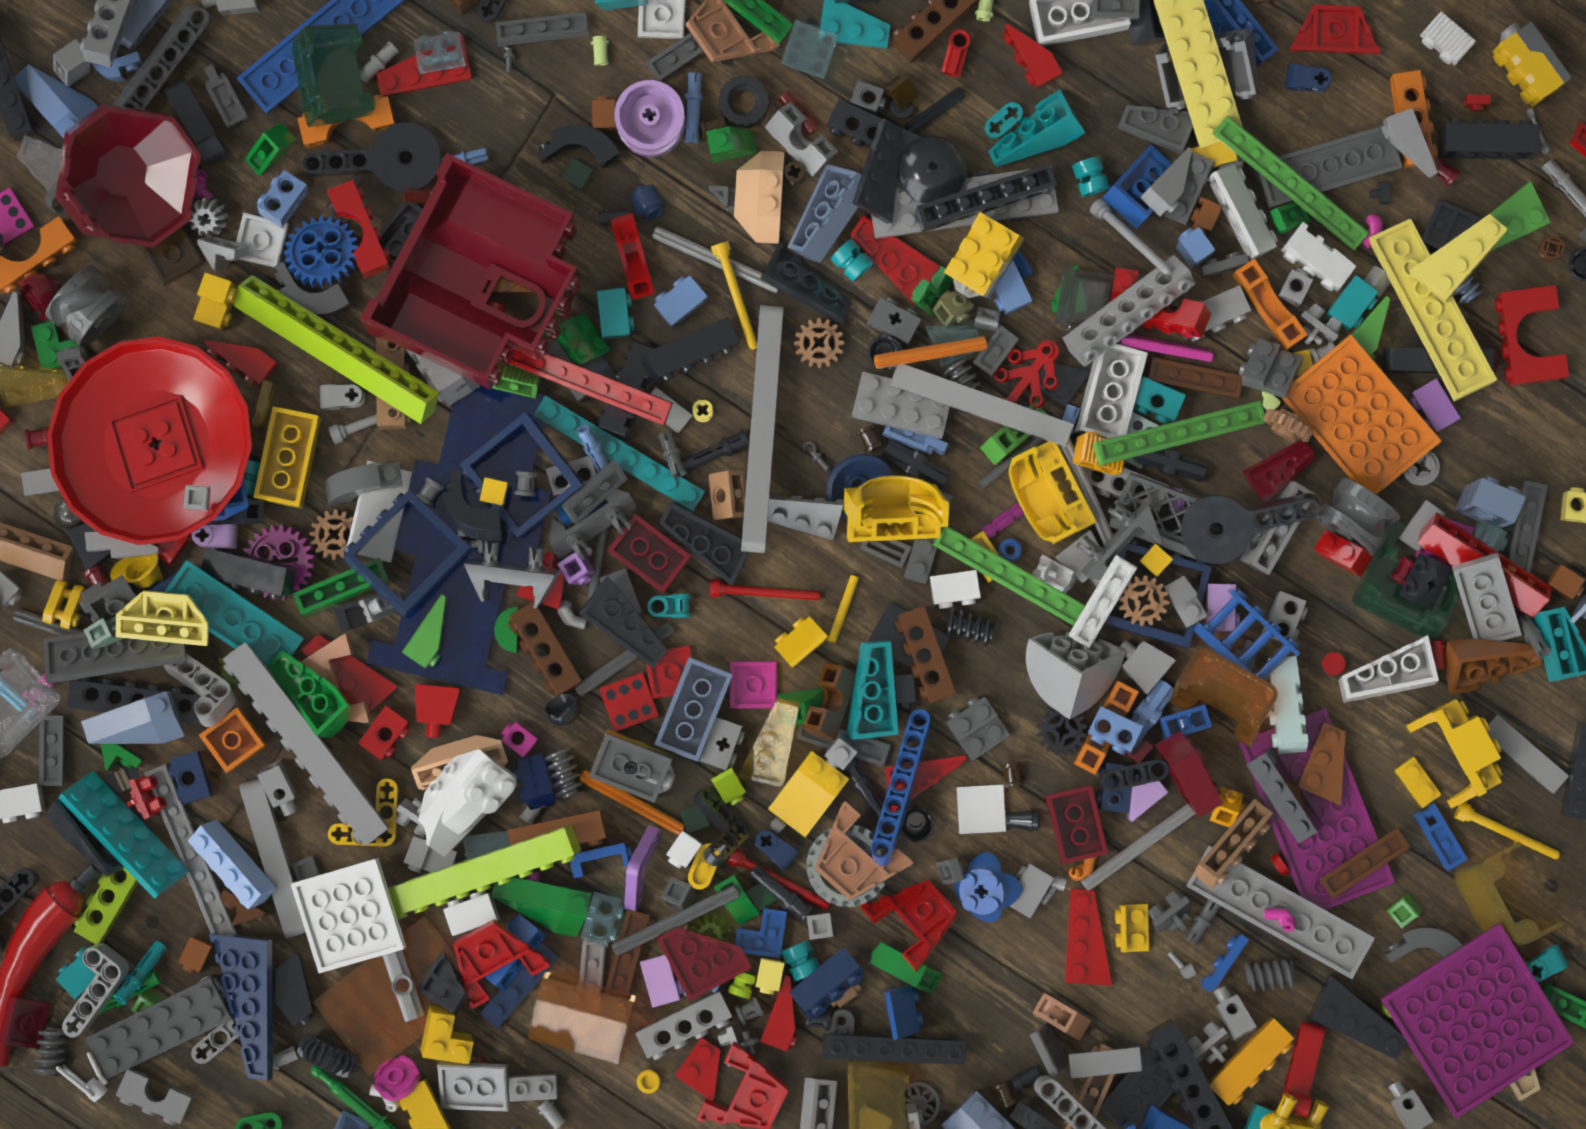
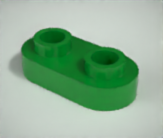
M266 1112L241 1118L236 1123L235 1129H244L245 1124H250L252 1129H282L283 1120L276 1112ZM269 1119L275 1121L274 1128H270L267 1125Z

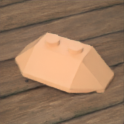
M761 150L737 170L734 217L756 243H779L784 152Z
M475 735L432 748L411 767L418 789L427 790L430 783L440 775L444 767L455 756L480 749L502 766H505L508 759L501 740Z

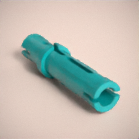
M155 941L131 974H127L124 978L125 982L113 995L117 1002L126 1005L133 993L142 987L145 977L167 951L162 943Z

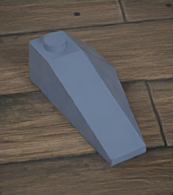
M169 691L81 721L88 744H164L185 737L172 693Z

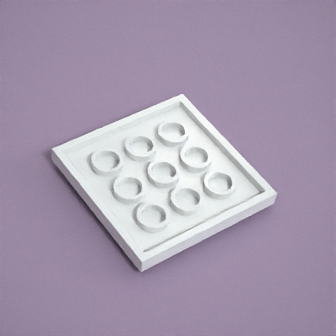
M379 858L291 883L318 973L406 948Z

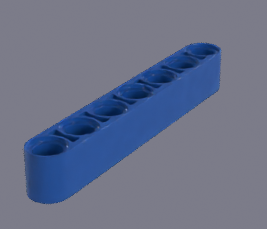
M923 709L914 710L909 717L871 845L872 858L880 866L888 865L894 857L931 731L930 716ZM917 720L926 721L923 726L914 724ZM912 741H917L920 743L915 748L908 746V744ZM906 762L913 763V767L910 769H904L902 765ZM898 784H905L907 788L899 791L896 789V786ZM893 805L901 807L898 812H891L889 810ZM886 827H893L895 829L891 834L883 833V829ZM881 848L888 850V853L884 856L876 854Z

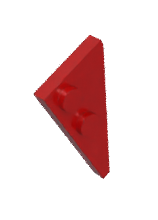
M966 756L921 762L910 800L966 761ZM913 763L902 765V767L910 769L913 767ZM895 766L884 768L887 788L889 787ZM898 784L896 786V789L899 791L907 788L905 784ZM891 806V812H895L900 806Z

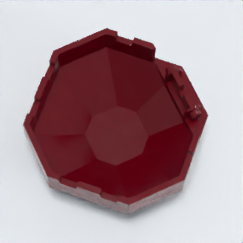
M102 104L65 131L55 197L83 234L110 238L113 242L131 243L153 248L191 220L192 199L195 196L196 174L201 154L175 118L170 114Z

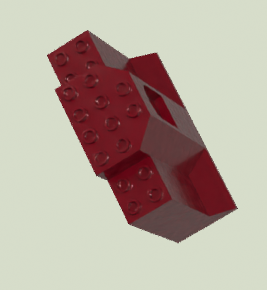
M446 153L436 172L438 181L378 296L375 300L370 298L360 320L369 335L391 341L491 390L494 385L497 386L503 376L501 370L504 364L508 365L514 354L512 349L538 361L541 356L546 354L552 341H556L562 331L560 325L563 319L567 320L573 309L570 306L574 295L578 292L582 283L577 267L563 261L567 252L565 246L568 240L572 241L578 228H576L573 213ZM500 277H504L538 295L539 306L530 319L525 321L518 320L487 305ZM491 281V284H490V286H489V288H488V290H487V292H486V294H485L484 291H485L486 287L488 286L489 282Z

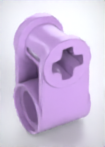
M204 525L192 532V539L200 547L237 549L238 525ZM202 530H205L209 535V538H205L204 542L197 537L198 534H202Z

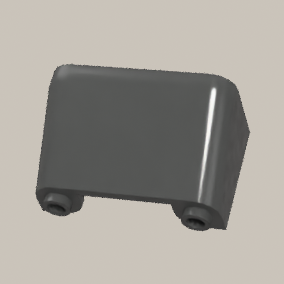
M1246 28L1214 33L1232 93L1235 92L1236 96H1241V99L1254 97L1259 88L1252 29ZM1166 42L1155 55L1166 107L1183 109L1187 106Z

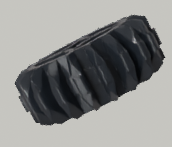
M307 1033L298 1045L297 1052L300 1057L338 1076L351 1078L359 1067L360 1058L357 1054L320 1035Z

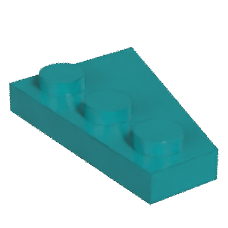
M824 0L819 40L822 41L825 35H830L833 40L832 42L887 49L890 32L889 24L846 3H834V0Z

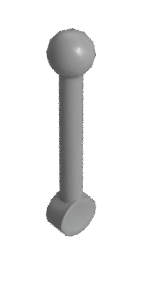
M1528 109V117L1533 121V124H1538L1533 109ZM1540 130L1541 150L1544 154H1548L1551 149L1549 145H1546Z

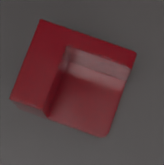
M1141 739L1137 747H1133L1130 754L1126 752L1125 756L1135 764L1140 763L1153 746L1148 741Z

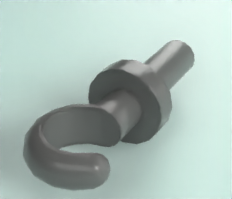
M505 45L503 48L507 51V53H504L506 72L511 73L512 60L515 59V54L512 48H508Z
M806 442L803 445V450L805 451L807 445H813V451L810 453L813 456L812 461L814 463L818 462L827 472L830 467L821 458L823 456L822 453L816 452L817 447L815 443Z

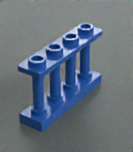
M1230 588L1227 592L1233 597L1208 624L1205 622L1201 625L1197 622L1191 629L1258 692L1263 694L1268 688L1264 684L1265 678L1290 652L1298 656L1300 654L1297 650L1299 645L1290 637L1285 639L1280 634L1282 629L1275 622L1271 621L1268 623L1263 618L1265 613L1258 606L1254 605L1251 607L1246 602L1248 597L1241 590L1237 589L1234 591ZM1241 604L1250 613L1225 640L1222 638L1218 641L1213 636L1214 630ZM1258 620L1267 629L1242 656L1239 654L1235 657L1230 652L1231 646ZM1275 636L1284 645L1259 672L1256 670L1252 673L1247 668L1248 662Z

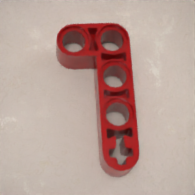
M1301 1021L1298 1027L1281 1100L1284 1093L1295 1097L1298 1102L1295 1104L1291 1114L1307 1118L1311 1106V1097L1309 1095L1325 1027Z

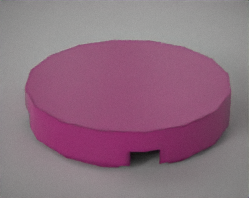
M398 1056L399 1058L395 1059L389 1058L378 1067L374 1075V1086L382 1098L390 1101L400 1100L415 1090L419 1084L420 1072L418 1066L411 1058L406 1056Z

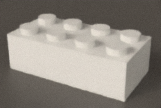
M1029 0L1036 41L1042 47L1125 31L1131 25L1130 19L1092 18V0Z

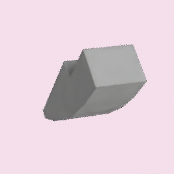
M85 532L86 549L88 552L111 550V558L113 559L161 554V549L152 544L136 545L100 535L98 532Z

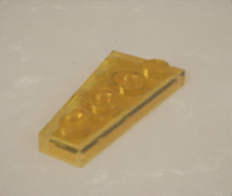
M781 698L776 699L738 777L779 787L784 786L800 703Z

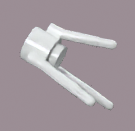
M88 1052L87 1056L98 1080L93 1077L85 1083L65 1065H62L63 1069L60 1066L56 1067L57 1071L82 1090L93 1102L97 1101L108 1091L104 1086L108 1081L102 1075L91 1052Z

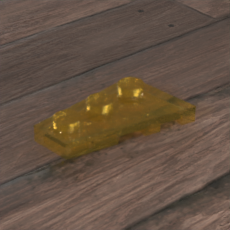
M0 364V393L5 407L58 398V395L69 382L64 370L47 368L34 370L24 369V366L15 365V368L4 367Z

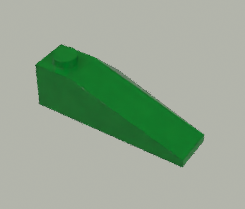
M281 651L267 665L270 672L317 737L332 738L347 723L351 705L338 687L286 651Z
M511 877L512 881L499 885L498 882L493 883L491 897L553 933L573 937L578 936L587 917L591 898L590 892L517 877Z

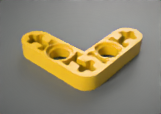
M393 779L381 780L376 788V810L380 814L381 808L386 805L393 809L392 817L384 819L390 827L387 831L389 834H392V838L387 839V843L384 842L383 838H376V843L370 842L367 846H390L396 840L397 822L395 820L398 814L396 809L398 808L399 788ZM386 782H390V786L394 787V791L389 793V799L394 798V803H380V798H386V793L381 790L382 786H386ZM342 823L334 824L328 830V838L334 844L365 846L364 843L359 844L352 834V842H348L349 837L346 836L341 837L340 841L337 840L336 836H333V832L337 831L338 827L341 828L342 832H350L349 827L351 826L349 824L346 826Z

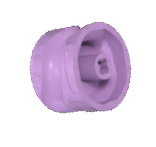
M655 80L637 82L624 90L616 103L615 122L618 134L625 146L632 152L640 156L657 157L670 152L681 141L686 127L684 108L679 95L667 84ZM651 116H653L654 120L648 121V118H651Z

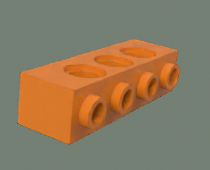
M1421 70L1393 74L1389 79L1395 114L1413 108L1414 113L1420 119L1419 126L1434 162L1435 158H1437L1436 144H1432L1431 135H1434V127L1432 121L1428 120L1430 103L1429 99H1425L1424 90L1427 88L1426 78L1421 76ZM1406 92H1413L1416 95V101L1411 102L1407 100ZM1402 154L1404 169L1417 167Z

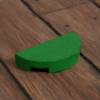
M518 607L508 608L502 612L494 626L495 638L499 645L513 653H517L518 633L513 634L507 622L510 621L508 616L518 611Z

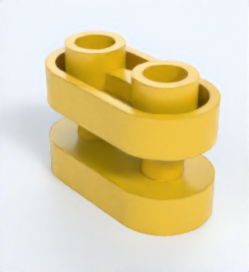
M57 580L46 604L42 621L53 625L55 620L59 619L61 620V628L71 630L73 626L77 627L79 623V610L81 608L79 601L82 600L80 593L85 591L86 587L76 584L73 590L67 589V581ZM64 598H67V605L65 610L62 611L60 610Z
M711 843L704 844L698 849L689 871L688 881L695 889L706 888L711 883L717 866L707 863L704 858V851ZM718 850L714 852L717 856L720 854Z

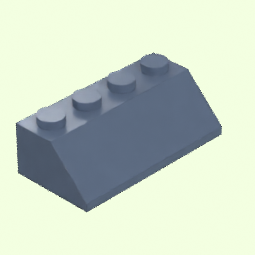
M973 1091L941 1124L944 1129H1015L977 1091Z

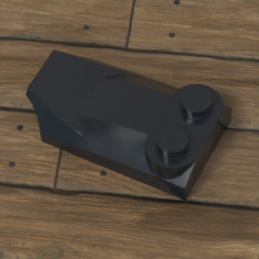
M407 198L380 230L383 239L379 241L382 249L387 248L391 257V261L388 262L390 269L386 270L388 273H390L427 202L424 198L418 200Z

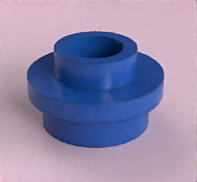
M1015 539L1004 540L999 546L1000 557L1009 562L1018 560L1022 554L1021 544ZM1008 546H1012L1015 549L1013 555L1007 554L1006 548Z

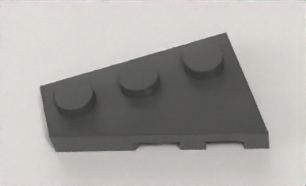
M1127 105L1117 129L1182 154L1193 125L1188 111H1178V109L1162 110L1155 109L1154 107Z

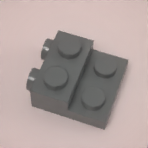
M1259 338L1256 344L1252 343L1248 351L1250 358L1248 362H1243L1240 367L1239 375H1242V385L1286 398L1302 365L1303 356L1281 350L1280 344Z
M121 575L104 586L99 582L80 593L82 600L79 603L86 614L88 612L92 614L91 620L95 623L102 618L106 621L114 618L119 611L138 595L124 576Z
M979 696L967 702L969 707L961 712L957 709L948 715L949 721L946 722V725L971 762L1010 736L985 697L980 699Z

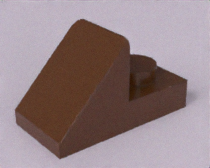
M228 889L223 890L219 897L224 900L223 905L234 911L236 908L240 909L231 926L266 916L268 911L259 906L247 909L239 902L236 895Z

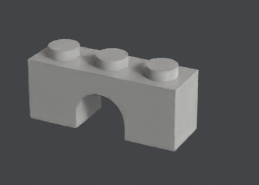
M789 102L776 112L765 128L790 155L802 164L807 172L814 176L825 168L826 164L832 160L838 150L823 135L813 142L807 140L801 132V125L806 117Z
M133 1068L127 1069L115 1095L121 1098L120 1102L132 1107L136 1104L142 1107V1112L154 1116L155 1113L163 1116L164 1122L174 1126L177 1123L181 1124L184 1122L195 1098L194 1095L172 1087L164 1100H156L149 1093V1084L152 1077Z

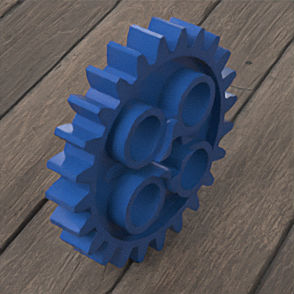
M320 216L319 221L316 222L311 217V224L302 221L303 228L295 227L297 234H289L292 242H285L288 249L284 251L286 256L285 262L289 266L290 273H294L296 280L301 279L303 285L310 281L312 288H314L318 282L321 288H324L325 282H329L332 287L333 280L336 279L341 283L342 279L340 276L349 277L347 270H355L352 262L357 261L353 252L358 248L359 242L357 237H355L354 231L350 230L347 223L343 225L341 219L336 220L334 223L332 216H329L327 221L324 220L323 216ZM338 238L337 241L329 243L330 240ZM315 240L312 244H307L308 241ZM338 259L335 263L329 264L331 260ZM309 261H315L312 265H306Z

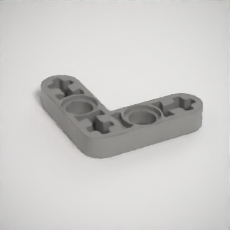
M206 976V977L202 978L200 981H202V980H204V979H206V978H208V977H210V976ZM212 976L219 991L223 992L221 994L222 997L226 998L222 983ZM234 1018L216 1027L192 1048L191 1055L196 1063L205 1064L239 1037L235 1033ZM218 1031L226 1033L227 1041L225 1044L220 1045L216 1043L214 1036ZM209 1039L211 1045L215 1047L217 1051L214 1052V1049L211 1048L206 1053V1059L204 1057L199 1058L197 1056L199 1054L198 1048L200 1047L201 1049H204L208 1045H210L206 1042V1040Z

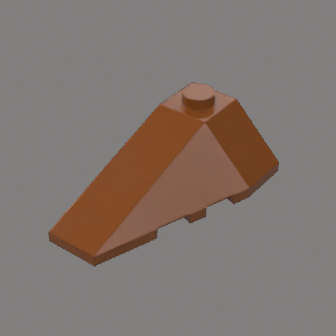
M1471 638L1448 641L1445 652L1448 691L1450 694L1477 690L1480 684L1491 681L1492 684L1500 681L1499 677L1509 673L1517 675L1541 665L1542 658L1537 657L1531 644Z

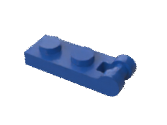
M1432 803L1423 812L1418 811L1414 813L1413 817L1422 829L1446 871H1449L1468 859L1437 806ZM1433 817L1436 823L1429 826L1426 820Z
M1239 933L1236 937L1233 935L1225 946L1228 950L1223 956L1219 955L1212 965L1214 970L1210 976H1205L1201 979V987L1207 991L1216 989L1249 939Z

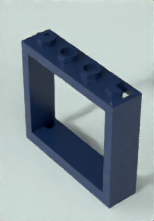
M524 412L460 464L463 468L462 474L469 482L473 481L478 488L475 490L481 496L484 481L472 465L520 426L524 425L571 486L520 527L504 506L490 503L492 505L490 509H500L501 518L506 523L504 526L506 531L512 537L515 535L517 538L523 537L585 485L529 412Z
M410 490L405 494L401 492L393 500L392 503L394 505L389 510L384 509L376 517L378 521L372 527L368 525L360 533L361 538L356 543L352 541L344 549L345 554L343 558L346 564L404 618L470 550V546ZM409 502L457 548L403 601L367 568L356 555Z
M1131 540L1117 556L1124 559L1126 551L1144 556L1153 546L1149 545L1147 549L1140 547V542ZM1171 552V555H1169L1173 559L1170 562L1171 564L1202 572L1196 592L1198 594L1196 597L1200 604H1202L1212 567L1206 566L1207 562L1196 558L1193 561L1184 559L1185 555ZM1111 615L1108 616L1104 623L1106 626L1186 649L1190 646L1194 632L1191 628L1195 625L1187 627L1184 636H1180L1145 625L1141 627L1138 623L1131 624V621Z

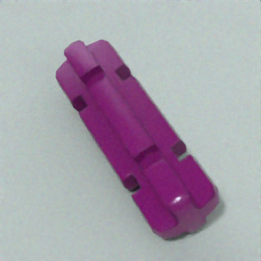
M1018 503L1009 507V511L1005 510L994 518L992 524L988 523L982 527V531H984L989 539L997 534V530L1000 532L1014 522L1015 517L1018 519L1024 514Z

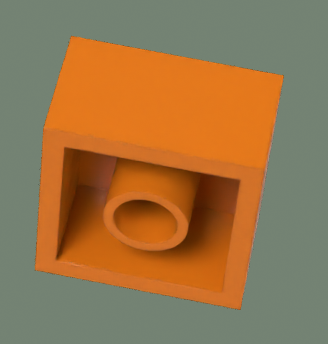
M238 707L224 716L216 725L209 727L199 734L226 773L233 772L268 746L244 711Z

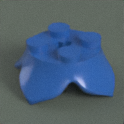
M985 852L975 857L970 862L967 870L964 871V880L954 883V891L963 908L970 911L976 918L988 923L999 919L1003 908L1016 902L1023 890L1017 878L1001 871V863L990 852ZM983 885L984 889L988 890V893L983 894L980 887Z

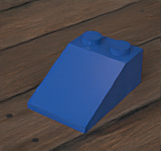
M1150 144L1102 198L1137 229L1154 211L1140 197L1172 163Z
M910 984L883 989L893 1040L920 1032L919 1026H923L921 1012H916L915 1003H919L917 989H912Z

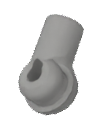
M561 601L557 613L563 623L568 626L585 629L587 619L575 616L571 609L572 604L569 601Z

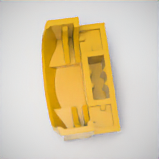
M1048 441L1037 448L1033 447L1012 458L1009 466V478L1012 488L1026 518L1043 540L1054 545L1096 523L1057 444Z
M882 476L868 480L858 488H845L844 511L848 516L847 540L849 542L940 538L941 527H948L949 502L936 484H930L908 476Z
M1453 699L1406 724L1408 731L1411 733L1429 723L1438 722L1465 775L1471 783L1468 787L1447 800L1450 808H1454L1475 796L1479 797L1487 793L1486 790L1502 783L1499 777L1503 776L1497 763L1492 765L1493 762L1501 759L1499 753L1502 750L1496 739H1490L1487 732L1491 730L1486 720L1476 715L1470 718L1466 716L1469 714L1467 707L1463 701L1458 702L1457 699ZM1455 723L1458 724V726L1452 728L1451 724Z

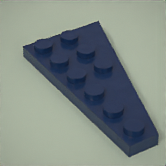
M221 933L209 934L210 941L214 942L217 952L215 954L216 963H220L223 974L221 981L230 1014H234L237 1025L234 1026L235 1033L240 1036L242 1044L240 1051L247 1077L258 1080L273 1079L272 939Z

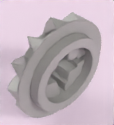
M1431 451L1416 462V464H1419L1425 459L1424 467L1428 471H1421L1416 476L1417 468L1412 465L1403 472L1405 478L1412 484L1427 485L1438 476L1440 469L1439 461Z

